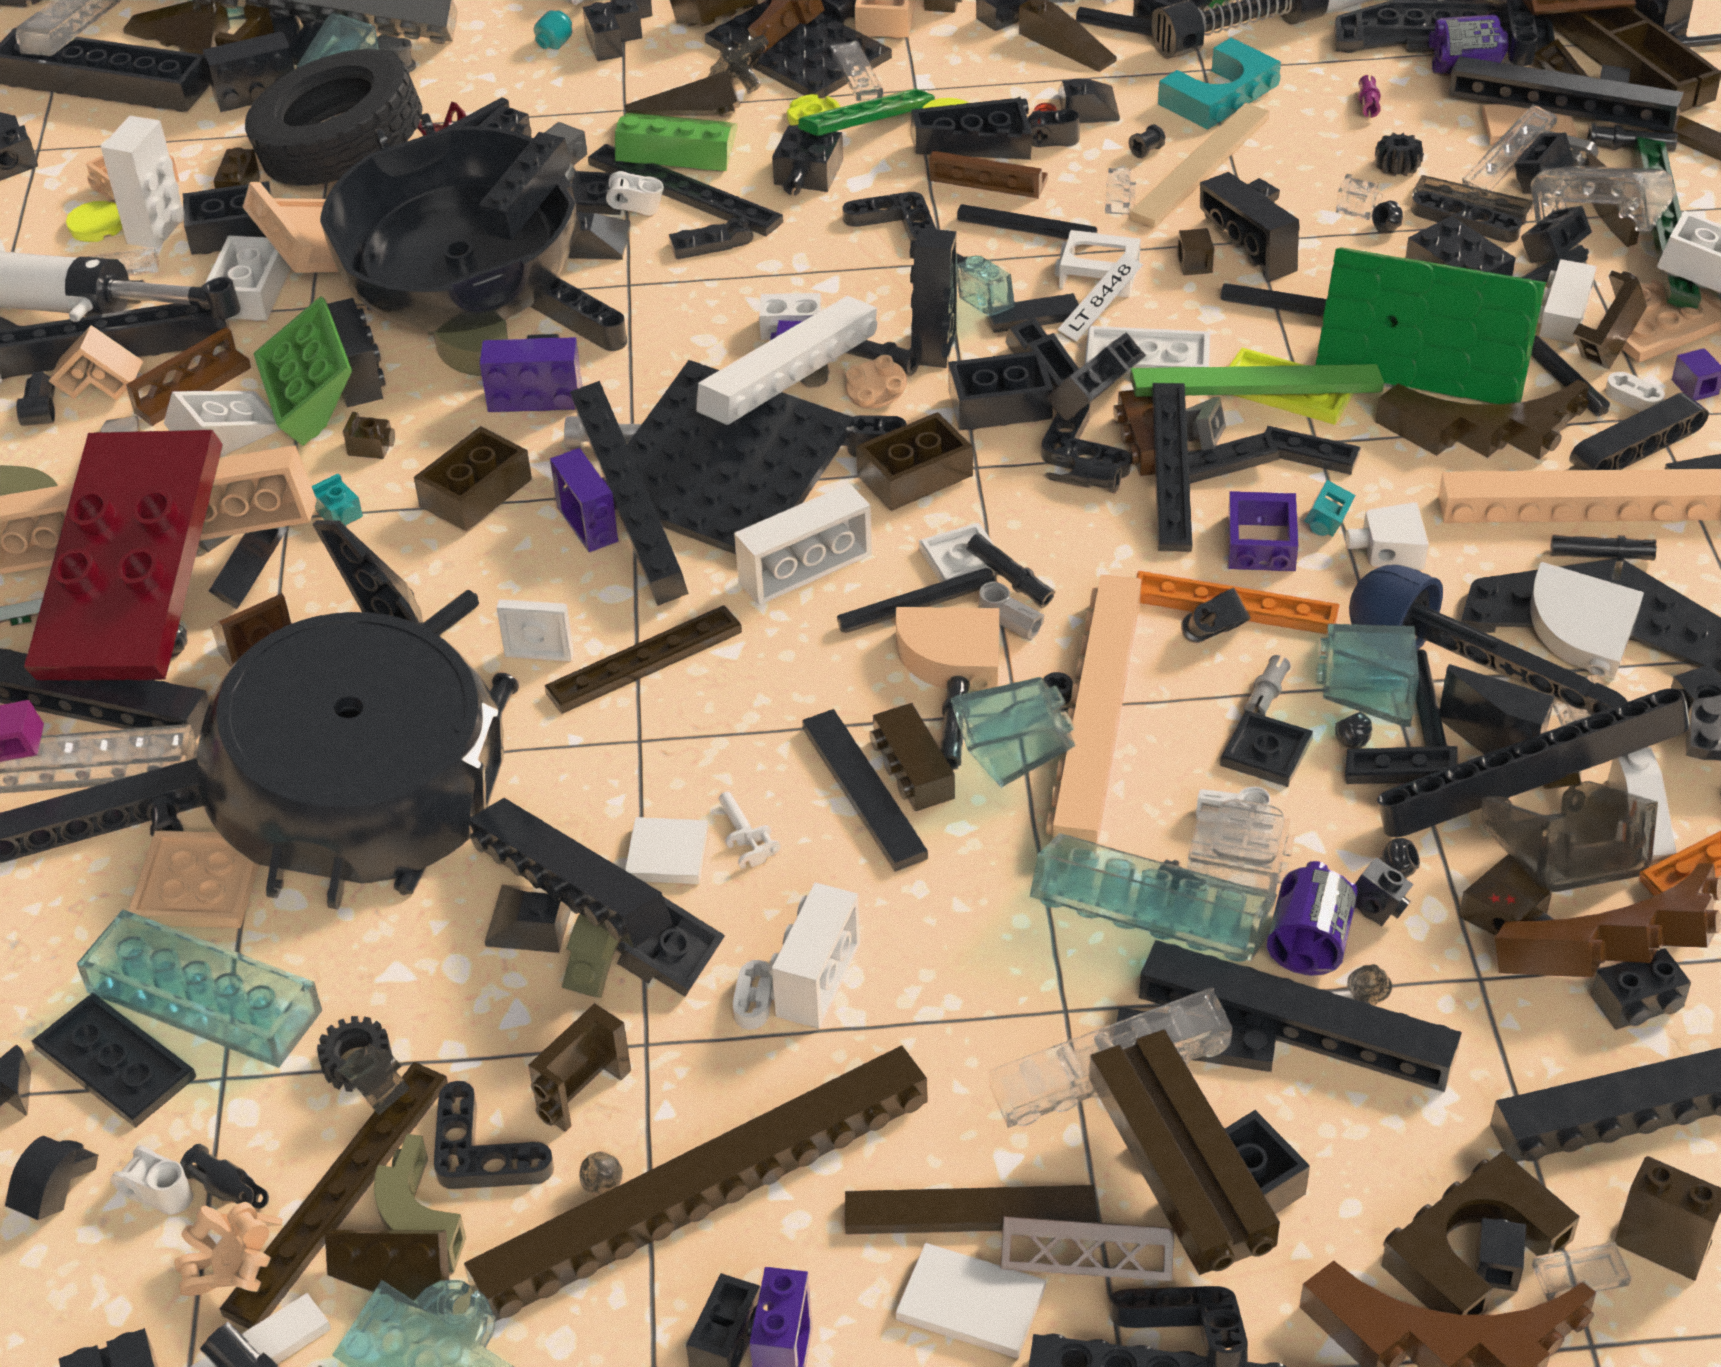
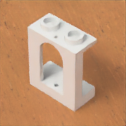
M1071 230L1068 241L1062 242L1061 259L1057 258L1055 276L1059 277V289H1064L1068 274L1102 279L1115 262L1075 257V246L1094 245L1126 249L1125 254L1140 262L1141 239ZM1136 274L1120 291L1119 297H1130Z

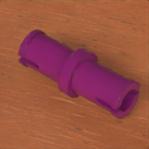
M1364 75L1358 82L1360 88L1358 98L1359 102L1363 105L1364 115L1368 117L1370 111V117L1374 118L1381 112L1379 104L1381 93L1376 87L1375 77L1371 75V81H1369V75Z

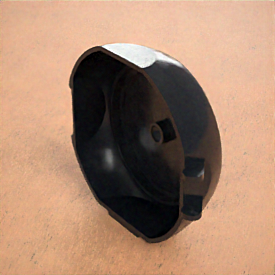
M428 113L421 114V126L427 135L392 147L388 146L389 139L384 134L382 128L374 130L380 151L367 155L342 175L329 192L320 216L322 230L336 267L346 286L363 304L379 316L402 327L425 332H460L483 328L506 320L534 304L550 289L566 263L574 238L580 233L573 188L567 177L564 175L512 241L485 234L479 209L480 202L533 139L532 137L511 130L484 126L449 127L436 132Z
M369 612L331 613L303 619L289 624L257 642L233 664L218 685L205 713L198 742L197 782L200 798L209 819L221 836L251 861L269 867L266 884L267 897L278 898L284 885V870L329 877L331 880L327 891V906L330 909L338 910L343 899L345 881L373 883L403 876L406 871L412 869L418 871L448 856L470 839L472 829L469 820L473 815L488 807L504 760L502 714L498 711L497 705L485 682L470 662L455 647L429 629L402 618ZM347 710H354L360 713L353 718L338 716Z

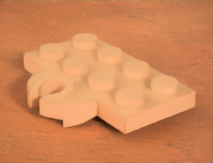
M1653 279L1652 284H1641L1647 308L1622 350L1640 363L1720 331L1721 301L1706 289L1699 287L1701 301L1698 308H1678L1667 303L1662 283Z

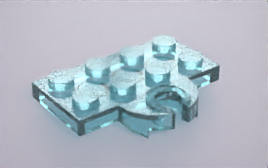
M457 1279L439 1281L426 1288L414 1301L384 1281H381L332 1354V1356L348 1367H514L486 1348L494 1334L496 1316L493 1315L488 1299L483 1293L476 1290L470 1296V1305L467 1311L461 1315L453 1314L455 1301L467 1294L470 1285L465 1281Z

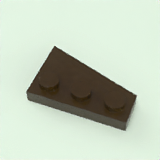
M331 1230L325 1233L328 1276L442 1319L452 1315L446 1230Z

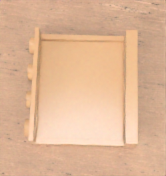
M250 182L243 208L295 273L339 272L320 223L322 207L326 199L272 198L260 182Z

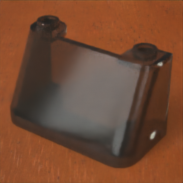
M1590 780L1583 781L1581 784L1571 785L1563 793L1561 813L1542 815L1514 806L1508 798L1503 796L1483 798L1481 820L1484 829L1526 874L1543 889L1551 892H1561L1639 877L1640 872L1647 869L1651 864L1658 809L1657 801Z

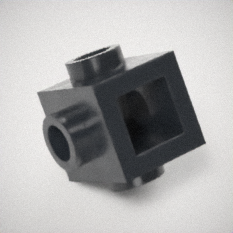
M1376 857L1355 883L1358 888L1355 908L1361 911L1366 918L1373 920L1382 927L1391 915L1398 919L1411 902L1405 896L1414 884L1406 879L1401 872L1391 868Z

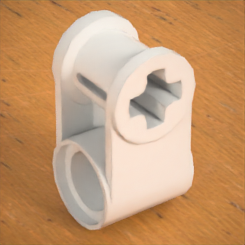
M623 171L610 175L608 181L610 189L606 195L608 205L615 209L649 216L655 215L658 212L664 188L660 180ZM621 179H623V187L620 186ZM618 194L620 195V201H619V202L617 201V196H618Z
M138 1145L133 1150V1158L121 1172L115 1171L110 1177L111 1183L122 1195L131 1200L140 1201L164 1214H178L187 1209L193 1201V1192L181 1164L163 1157L143 1145Z

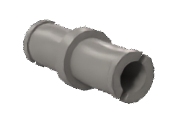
M1272 655L1263 674L1259 675L1253 683L1254 690L1248 702L1244 705V711L1253 712L1255 707H1258L1256 713L1266 715L1272 700L1281 693V683L1291 668L1287 658L1284 657L1281 665L1277 667L1276 665L1281 655Z

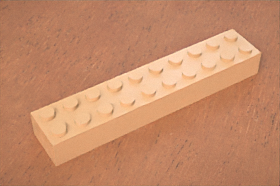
M296 445L220 458L200 541L309 523L316 504V498ZM74 483L0 496V574L52 566Z

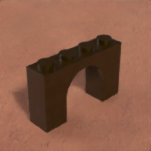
M1502 1151L1490 1161L1484 1159L1479 1162L1473 1169L1471 1176L1462 1183L1456 1181L1451 1184L1444 1192L1442 1199L1433 1206L1430 1204L1423 1206L1416 1213L1413 1221L1405 1228L1397 1227L1392 1230L1383 1242L1385 1248L1381 1266L1429 1310L1458 1315H1483L1488 1309L1493 1287L1455 1254L1448 1242V1234L1464 1224L1481 1223L1482 1218L1493 1220L1506 1219L1512 1223L1525 1224V1246L1546 1263L1574 1240L1580 1216Z

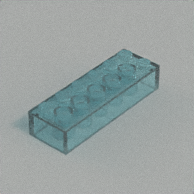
M1059 833L1037 856L1029 897L1039 899L1043 905L1048 907L1060 908L1063 906L1076 910L1078 915L1085 918H1104L1113 921V924L1119 928H1138L1148 931L1152 937L1157 939H1176L1186 942V945L1192 949L1199 951L1210 949L1224 953V957L1229 960L1243 962L1246 960L1252 961L1268 937L1277 894Z
M124 909L120 911L76 963L87 993L91 994L93 992L102 999L277 1068H280L323 1011L314 981Z

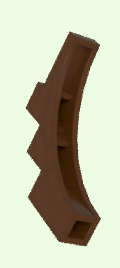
M772 0L764 13L748 28L756 50L758 52H766L799 23L808 24L824 11L821 0Z
M1699 863L1689 876L1674 887L1652 898L1626 907L1568 919L1506 921L1495 936L1499 973L1593 978L1600 964L1605 963V961L1650 963L1658 948L1661 949L1663 946L1708 948L1714 935L1719 934L1721 929L1720 911L1714 910L1716 901L1721 900V878H1716L1714 864Z
M1333 1260L1303 1283L1299 1307L1362 1367H1398L1406 1356L1418 1367H1547L1550 1356L1561 1347L1565 1336L1572 1330L1577 1333L1582 1331L1593 1319L1594 1312L1591 1310L1596 1292L1582 1281L1558 1298L1529 1309L1496 1315H1458L1424 1309L1392 1298L1360 1281Z

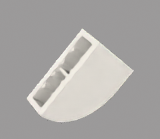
M1541 562L1531 595L1530 614L1532 623L1544 645L1562 660L1586 669L1593 675L1615 678L1644 592Z

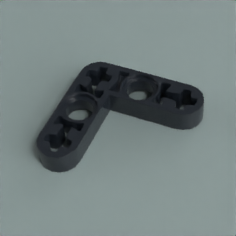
M903 192L851 200L842 206L843 222L851 227L902 220L910 243L911 240H916L920 228L936 229L923 195L918 192Z
M1090 403L1067 422L1061 414L1057 413L1042 440L1041 457L1043 461L1051 465L1073 470L1074 465L1057 461L1051 455L1053 453L1077 457L1080 455H1091L1093 458L1089 459H1094L1097 464L1112 467L1115 464L1121 465V479L1130 474L1131 455L1128 451L1080 439L1089 422ZM1067 428L1072 429L1073 431L1061 432L1059 431V429Z
M453 1081L446 1084L440 1090L437 1109L434 1169L437 1181L441 1186L447 1189L533 1185L543 1183L552 1176L555 1168L552 1152L547 1145L541 1142L475 1145L477 1102L474 1088L469 1083ZM459 1097L463 1098L460 1101L461 1114L455 1113L453 1108L456 1098ZM454 1128H462L467 1131L464 1137L459 1140L452 1141L445 1138L447 1132ZM451 1155H457L459 1163L455 1172H448L451 1169ZM493 1159H501L505 1162L504 1167L496 1172H488L483 1169L484 1165ZM533 1159H540L538 1167H530ZM512 1160H518V1162H516L518 1169L513 1168Z
M1222 1286L1122 1289L1111 1295L1110 1317L1117 1326L1124 1328L1199 1326L1207 1362L1210 1367H1247L1248 1340L1236 1295L1229 1288Z

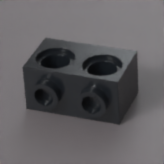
M1583 206L1553 210L1525 232L1521 239L1530 263L1560 259L1590 235L1592 230Z
M720 1273L686 1344L689 1367H739L750 1344L760 1285Z

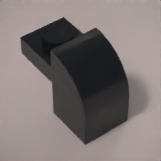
M44 1135L40 1136L24 1150L13 1169L5 1207L36 1220L64 1210L70 1179L96 1170L99 1154L84 1149V1145L77 1141L62 1140L59 1142Z

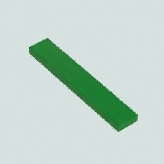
M914 88L801 117L798 119V128L820 136L911 112L912 109L923 108L928 102L935 100V96Z

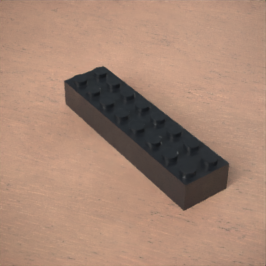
M13 28L0 42V84L11 87L18 86L33 90L51 91L58 94L65 93L80 97L98 98L105 101H118L131 105L138 104L153 108L188 112L210 85L205 58L202 54L21 28Z

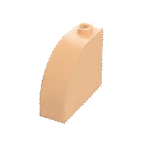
M896 607L898 655L904 666L914 676L928 684L944 689L948 688L947 682L951 677L962 676L970 682L969 691H998L999 608Z

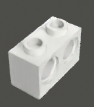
M821 293L760 294L759 322L761 340H770L771 333L777 330L779 320L805 321L822 311Z

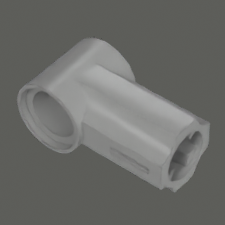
M989 582L980 588L978 608H999V627L1003 626L1030 640H1033L1038 635L1044 623V614L1011 598L1010 591L1004 584Z

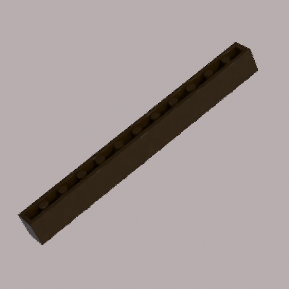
M903 1045L464 1262L469 1286L491 1324L501 1318H509L517 1314L521 1308L541 1298L553 1296L564 1286L578 1279L588 1278L596 1273L598 1269L616 1260L628 1258L637 1249L653 1241L663 1240L673 1231L691 1222H698L704 1219L710 1212L728 1203L740 1201L746 1194L759 1187L771 1185L777 1182L783 1175L799 1167L811 1165L824 1154L836 1148H844L854 1139L870 1131H877L883 1128L889 1121L905 1113L917 1111L923 1104L928 1102L927 1077Z

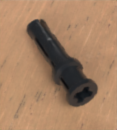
M1591 122L1588 128L1587 140L1593 142L1596 146L1611 147V150L1616 151L1620 147L1634 148L1633 146L1638 136L1664 141L1667 150L1674 152L1677 146V140L1675 139L1678 138L1677 133L1625 130L1617 124L1614 127L1596 126V123Z
M865 340L846 352L870 360H875L880 355H889L892 357L893 362L900 365L907 375H913L917 371L921 357L919 349L914 347L905 349L898 347L895 342L891 341L881 344Z

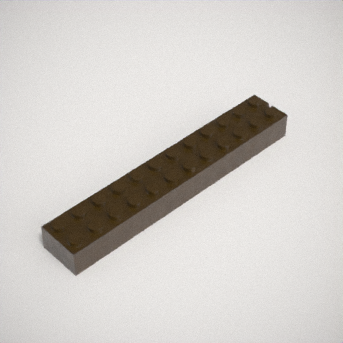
M1634 7L1538 14L1549 19L1553 27L1603 65L1631 68L1629 84L1684 92L1680 113L1690 110L1692 107H1700L1716 101L1721 80V70Z

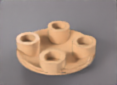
M880 355L875 360L864 362L859 366H853L846 373L847 396L854 404L863 408H881L893 403L903 394L907 385L905 371L900 365L893 362L892 357L889 355Z

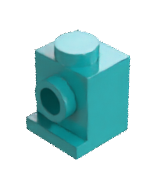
M338 473L311 486L316 498L315 511L324 520H340L346 526L363 517L359 497L342 481Z
M1326 480L1304 522L1310 525V529L1315 534L1320 536L1328 534L1333 537L1342 524L1356 495ZM1326 496H1328V497L1332 498L1333 500H1335V501L1341 503L1342 506L1339 505V504H1337V503H1335V502H1333V501H1331V500H1329L1328 498H1326Z

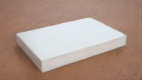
M925 1243L896 1310V1320L1019 1359L1046 1289V1280L1016 1270L1000 1269V1265Z

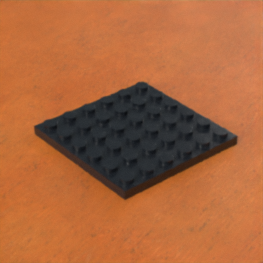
M688 360L627 445L662 526L736 554L735 532L798 506L805 501L854 428V417L781 392L726 425L696 411L698 383L720 370Z

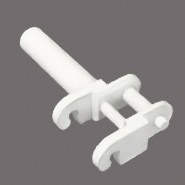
M723 792L718 797L720 804L737 830L726 837L725 843L728 848L734 846V840H736L739 846L751 845L753 851L739 857L737 863L741 869L746 868L747 861L751 867L765 863L767 857L775 855L780 851V842L772 841L770 838L772 832L770 826L763 825L752 829L730 792ZM764 841L765 844L757 846V842Z

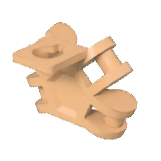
M247 1202L237 1204L228 1214H221L213 1208L202 1206L196 1213L198 1220L194 1225H187L181 1232L184 1241L201 1252L185 1254L174 1261L176 1271L182 1275L183 1281L179 1283L181 1295L195 1296L207 1293L215 1288L233 1286L257 1292L261 1284L256 1279L260 1266L267 1267L271 1259L268 1255L259 1251L269 1237L267 1226L282 1225L283 1219L256 1213L253 1206ZM210 1230L222 1236L217 1244L208 1235ZM212 1265L213 1274L199 1275V1270Z

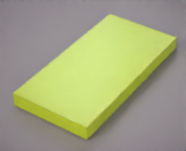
M1241 347L1229 367L1299 366L1303 364ZM1355 393L1233 396L1336 425Z

